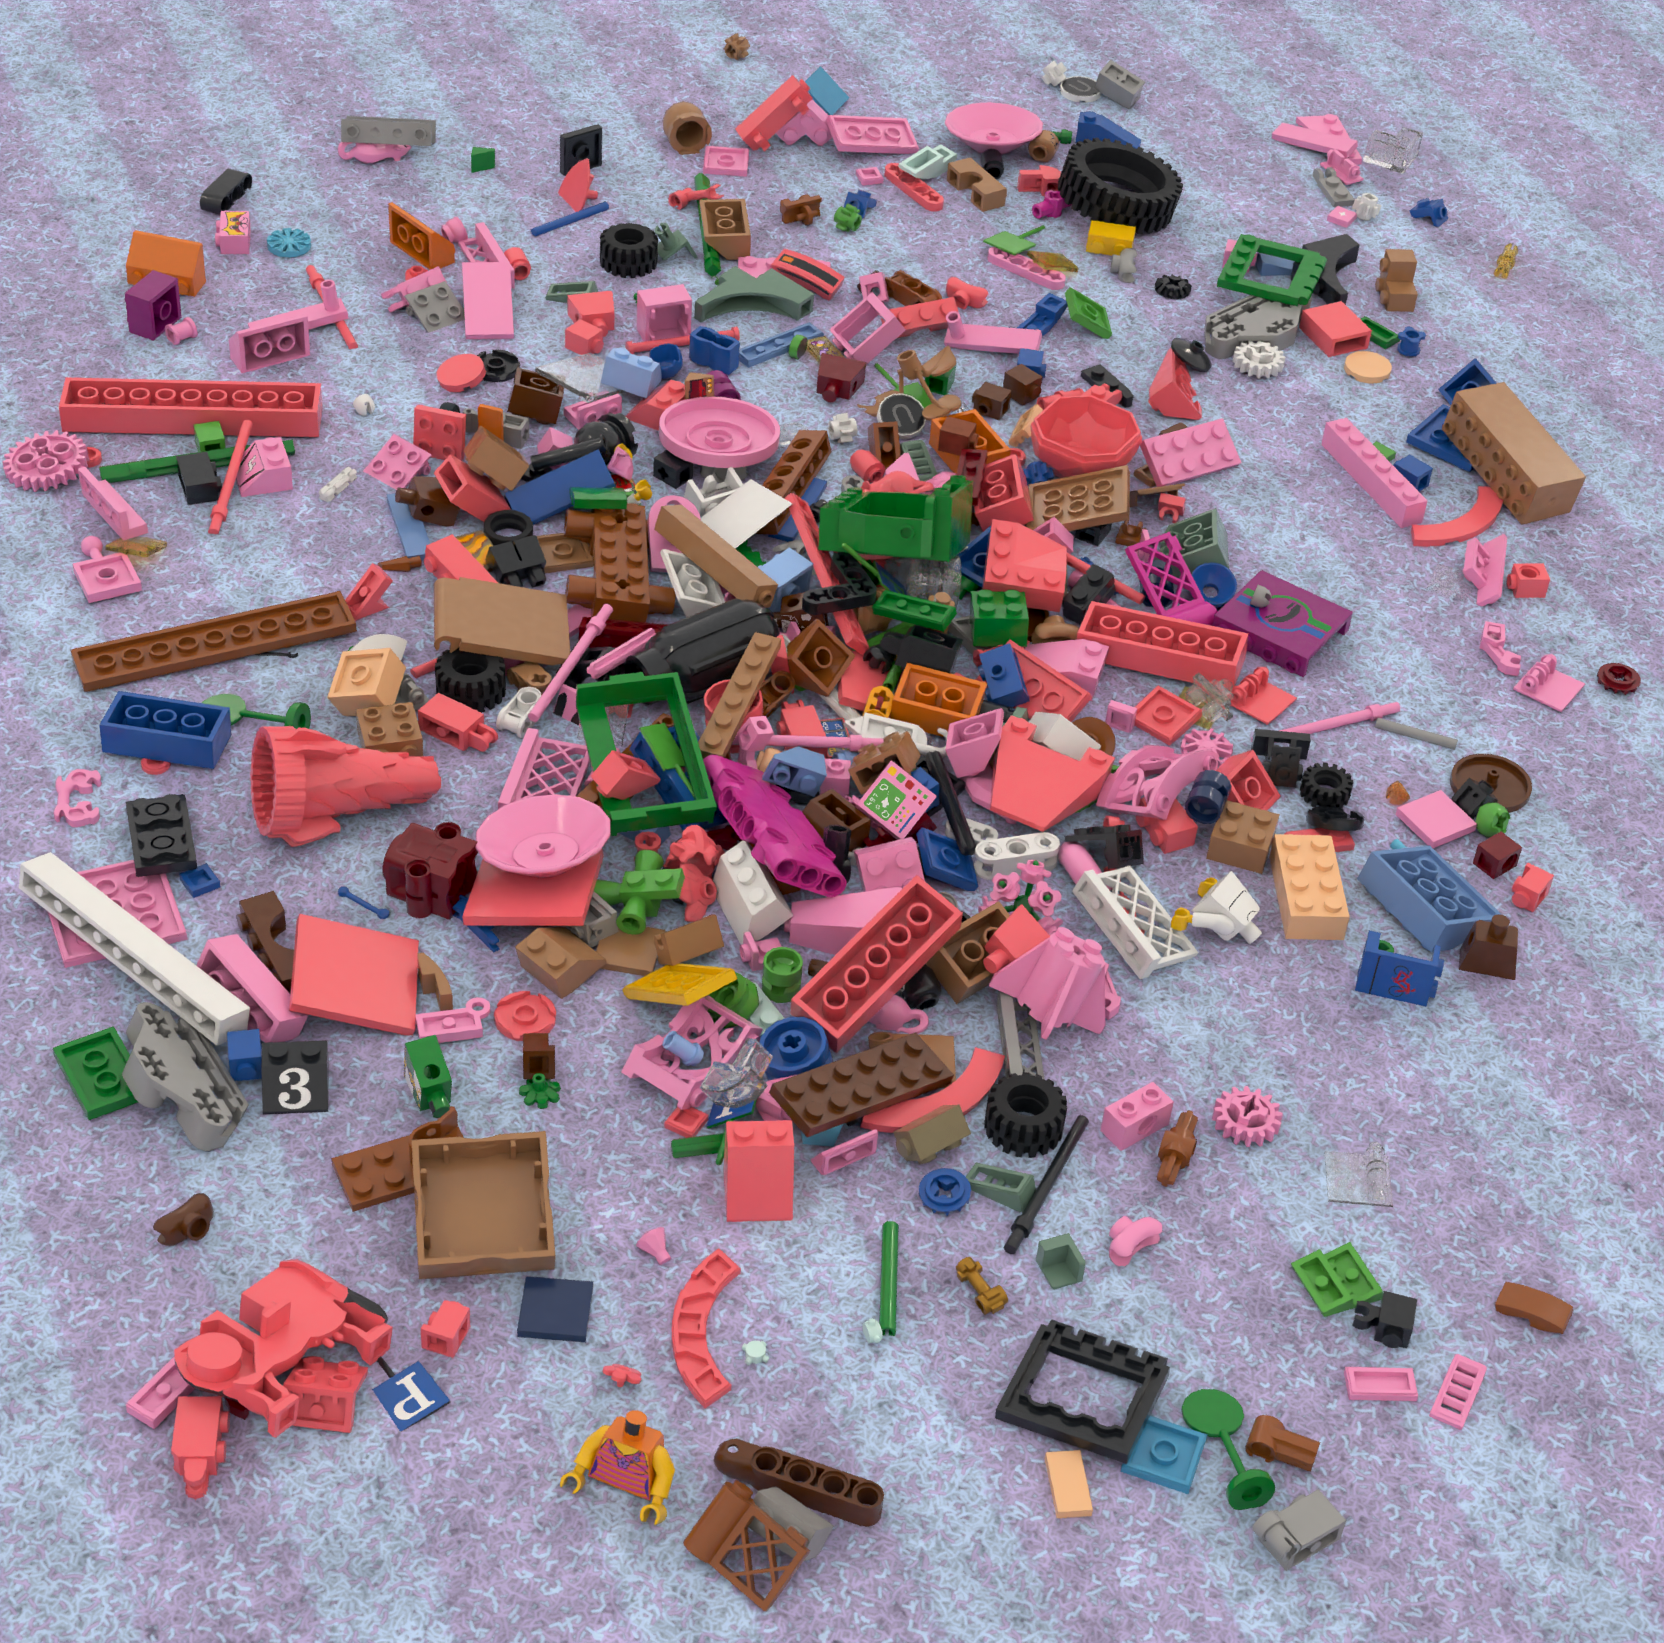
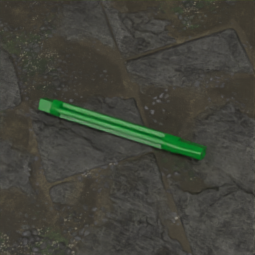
M702 173L697 174L694 178L695 191L710 187V179ZM699 199L697 204L704 254L705 272L710 276H716L721 271L718 252L704 240L700 211V200L711 199Z
M293 439L282 441L287 456L294 455ZM235 447L203 452L208 453L210 462L215 461L216 468L229 466ZM176 456L99 466L101 481L106 479L108 483L178 473Z

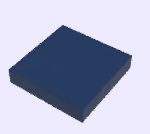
M526 1276L517 1337L586 1343L593 1281Z

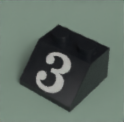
M327 1040L262 1043L263 1115L328 1112L329 1056Z

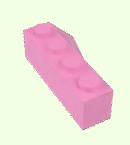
M234 934L208 939L196 966L250 1007L247 1030L259 1029L260 1039L265 1043L285 1042L298 1037L309 1015L289 1011L290 993L239 935Z

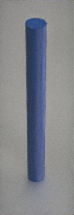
M604 201L531 229V234L536 237L609 209V204Z

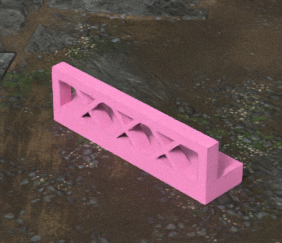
M484 222L475 223V238L458 241V245L468 262H509ZM477 244L479 246L476 250L466 247L467 245ZM476 256L485 257L486 259L484 261L475 260L474 258ZM510 264L512 289L515 288L514 269Z
M86 467L78 468L82 494L123 541L148 533L147 523L106 479L98 481Z

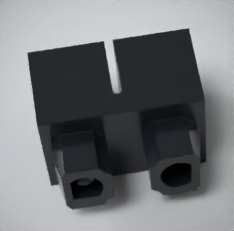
M536 535L514 540L513 544L510 541L489 547L485 561L489 569H493L498 583L523 587L521 580L528 578L532 588L545 584L544 567L546 560Z

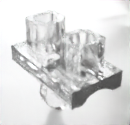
M1200 673L1194 675V685L1185 692L1186 701L1194 706L1204 701L1206 705L1201 708L1202 714L1210 723L1220 717L1226 721L1231 719L1233 714L1229 711L1231 700L1234 698V694L1231 693L1233 688L1232 682L1228 679H1222L1221 681L1214 679L1210 683Z

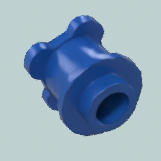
M1405 327L1403 332L1398 333V338L1401 340V343L1397 346L1398 352L1410 357L1419 355L1421 351L1419 347L1420 340H1424L1426 334L1415 330L1413 327Z

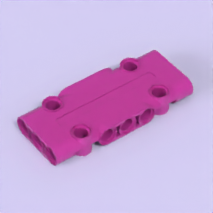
M709 755L703 759L713 796L718 803L719 810L741 840L755 844L751 851L754 859L766 865L774 877L781 882L826 897H836L845 890L846 879L833 863L836 858L835 854L825 847L824 840L802 811L791 807L788 803L791 799L788 792L774 783L762 780L763 771L718 755Z

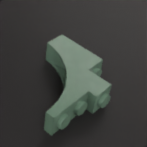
M734 266L720 275L719 286H716L713 290L695 301L694 319L703 322L714 316L730 312L763 311L784 315L798 321L813 312L814 293L772 268L759 275L758 278H755Z

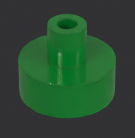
M959 573L952 580V583L958 586L953 596L960 600L963 599L966 592L971 594V591H977L979 588L977 584Z

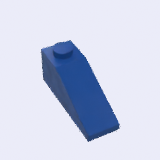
M1092 111L1080 112L1075 143L1078 141L1083 142L1084 139L1092 141L1093 138H1099L1102 142L1103 138H1107L1113 143L1115 140H1119L1123 145L1130 143L1133 144V148L1137 149L1138 146L1140 147V138L1105 116Z

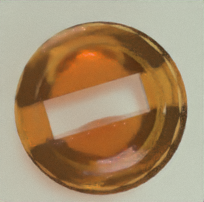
M1398 780L1392 783L1386 790V798H1390L1389 802L1391 804L1400 805L1410 799L1408 792Z

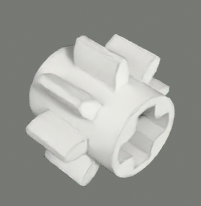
M1053 61L1042 69L1045 75L1041 78L1047 85L1051 83L1055 87L1067 78L1064 74L1067 69L1062 62L1057 65Z
M1363 193L1362 197L1358 196L1354 200L1352 209L1357 210L1356 213L1359 219L1370 220L1379 214L1382 205L1377 204L1378 198L1375 195Z
M848 413L836 414V416H833V421L828 423V433L831 440L837 439L838 443L852 442V437L857 436L856 420L848 418Z

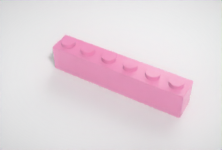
M1347 418L1326 422L1321 445L1400 528L1422 523L1427 505V500Z

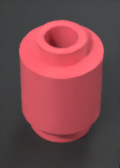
M518 247L507 249L504 254L514 269V278L517 280L527 278L530 274L531 265L523 250Z
M860 449L852 454L850 458L851 468L860 478L869 483L877 482L883 478L885 467L870 451Z

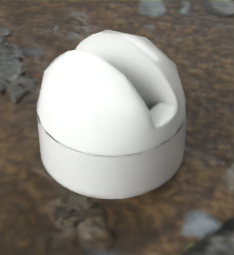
M368 394L358 396L353 402V407L359 415L366 416L367 411L371 415L375 410L374 401Z

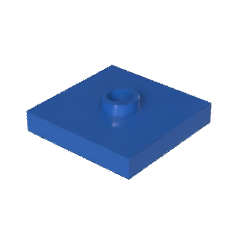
M921 828L916 835L925 875L966 891H975L979 887L972 856H963L956 840L926 828Z

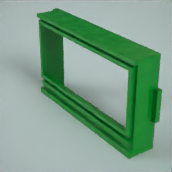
M643 672L609 676V681L576 684V709L593 772L612 750L616 751L605 707L667 700L695 799L693 801L632 808L629 798L625 800L614 797L606 798L598 791L602 809L610 818L611 836H617L619 832L705 821L713 823L714 811H716L717 806L678 672L644 676Z

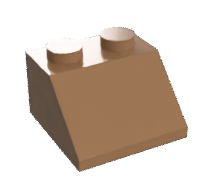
M566 927L537 928L515 946L521 967L561 999L572 993L607 963L604 957Z

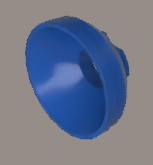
M1205 563L1195 568L1191 574L1205 602H1209L1215 608L1223 607L1236 593V578L1230 569L1224 565ZM1203 588H1215L1217 596L1207 597L1203 593Z

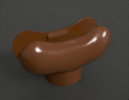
M205 1193L194 1194L179 1208L157 1219L153 1225V1229L161 1233L157 1241L162 1245L173 1246L188 1238L193 1241L202 1239L207 1234L210 1221L214 1216L211 1200Z

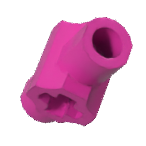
M1049 190L1045 192L1044 201L1032 206V213L1037 219L1044 216L1057 218L1061 216L1062 209L1072 204L1067 205L1064 202L1065 198H1061L1060 191Z

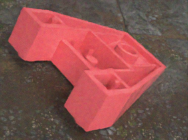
M1011 715L1002 727L1001 739L994 754L990 810L1044 832L1098 799L1102 786L1109 773H1111L1115 757L1091 747L1087 749L1080 761L1032 742L1037 725L1029 723L1023 718Z

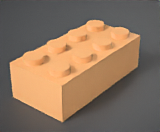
M1274 834L1269 859L1285 939L1344 940L1350 916L1332 836Z

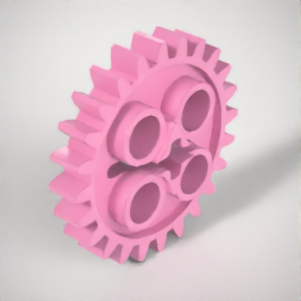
M56 430L52 435L45 431L43 436L34 433V438L32 439L24 437L25 442H16L17 448H9L10 453L5 454V460L2 461L6 478L9 479L10 484L14 483L16 488L23 486L24 491L32 487L33 491L36 492L42 487L44 491H47L49 486L58 489V484L60 483L68 485L67 480H76L75 474H79L78 468H87V461L90 459L86 444L83 443L82 438L77 439L76 434L69 436L68 431L59 435L58 430Z

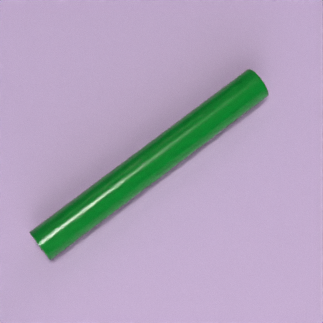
M887 1221L882 1225L879 1324L882 1329V1335H885V1330L889 1329V1336H895L899 1225L894 1221Z

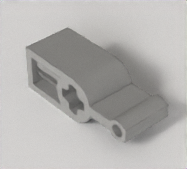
M465 408L463 414H466V432L476 433L478 430V412L471 408ZM503 412L504 442L511 447L522 449L529 438V418Z

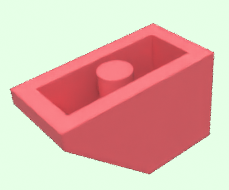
M614 750L609 753L591 775L598 785L596 787L597 790L604 797H614L620 800H625L658 784L661 780L645 760Z

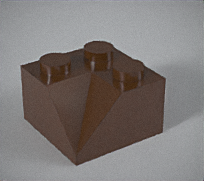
M517 367L507 412L536 419L537 422L545 425L550 423L556 424L563 400L565 380Z

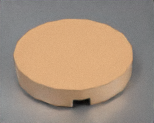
M1369 351L1351 353L1346 357L1344 365L1346 374L1355 377V380L1369 384L1380 383L1384 379H1388L1392 369L1388 359L1380 354Z

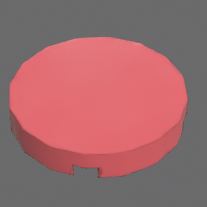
M474 354L453 356L439 366L437 380L441 387L449 392L464 391L463 388L470 386V389L474 388L483 380L486 374L484 362L479 356Z
M530 991L514 992L499 1001L494 1012V1022L497 1030L504 1036L516 1041H523V1034L550 1033L555 1026L556 1009L553 1002L545 995L538 993V996L531 995Z

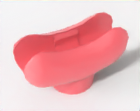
M950 277L948 279L946 294L949 298H955L957 307L961 309H966L968 306L982 308L987 304L986 297L988 296V291L985 288L970 285L957 277Z

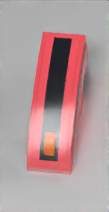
M785 248L770 266L809 291H814L829 301L840 289L845 278L823 263Z

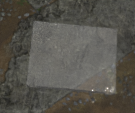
M592 353L535 368L536 373L580 396L579 399L586 403L626 392L600 383L605 360Z

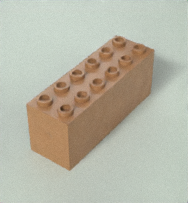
M1501 382L1456 391L1442 430L1465 458L1470 461L1471 465L1490 488L1497 493V496L1503 499L1505 506L1520 524L1523 525L1570 513L1586 476L1506 383Z

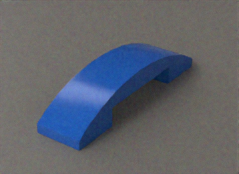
M1048 293L1036 304V311L1017 328L1041 330L1042 336H1044L1053 328L1068 306L1067 301Z

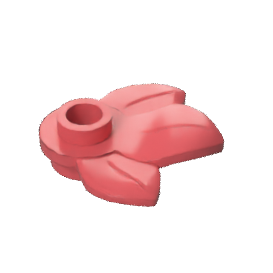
M683 863L680 864V868L683 870L685 879L679 899L687 904L684 915L685 921L695 922L703 918L707 906L714 903L717 889L713 880L703 876L696 865Z

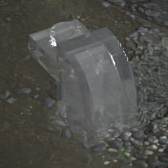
M747 1038L733 1064L713 1062L700 1089L717 1106L728 1108L743 1107L756 1100L767 1088L768 1085L761 1078L773 1056L757 1039Z

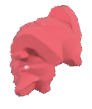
M691 825L682 832V838L677 843L673 842L670 845V853L663 867L680 869V864L692 863L699 868L703 876L713 880L712 873L719 862L720 856L725 852L720 845H716L707 836L706 831L702 827Z

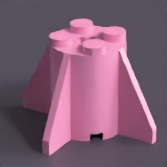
M1058 927L1057 931L1052 933L1049 938L996 972L989 983V987L1017 998L1021 1007L1025 1003L1031 1009L1029 1015L1041 1022V1038L1045 1040L1048 1039L1053 1027L1060 1028L1063 1023H1067V1027L1074 1023L1097 1034H1101L1105 1027V961L1100 953L1102 946L1092 939H1086L1085 941L1075 936L1072 931L1065 927Z

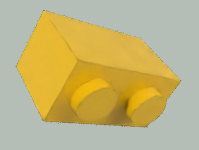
M1091 220L1086 252L1113 256V254L1120 255L1123 249L1133 248L1136 227Z

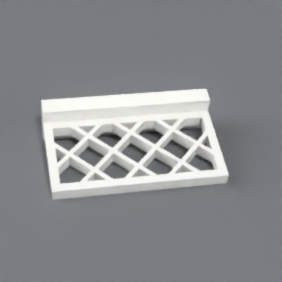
M1131 866L1096 874L1094 870L1085 871L1072 890L1139 979L1149 977L1153 970L1187 961L1199 953L1182 931L1171 927L1172 918ZM1126 877L1132 886L1120 882V878ZM1106 885L1112 887V892L1109 891ZM1118 890L1130 895L1131 900L1119 896ZM1137 899L1146 902L1150 909L1138 904ZM1123 907L1129 909V914H1127ZM1135 912L1148 917V922L1135 917ZM1154 920L1162 923L1167 930L1155 926ZM1140 929L1147 931L1146 936L1141 932ZM1152 934L1165 939V944L1152 939ZM1171 942L1179 945L1184 951L1172 948ZM1157 951L1164 953V956L1161 957Z

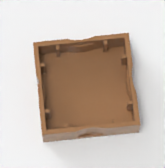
M546 1131L498 1134L480 1139L449 1137L412 1140L419 1279L555 1269L553 1217L549 1200V1165Z

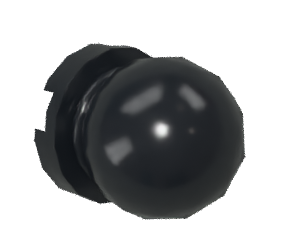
M608 412L597 421L586 423L576 432L574 444L599 438L600 434H604L608 442L609 454L604 452L600 454L606 465L610 462L617 445L623 443L630 450L632 456L636 454L638 449V443H634L632 434L635 428L622 413L613 414Z

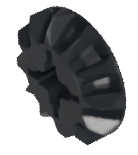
M1172 274L1171 276L1163 275L1162 278H1157L1154 288L1159 295L1165 298L1182 299L1190 295L1192 285L1189 284L1187 279H1182L1181 276L1176 277Z

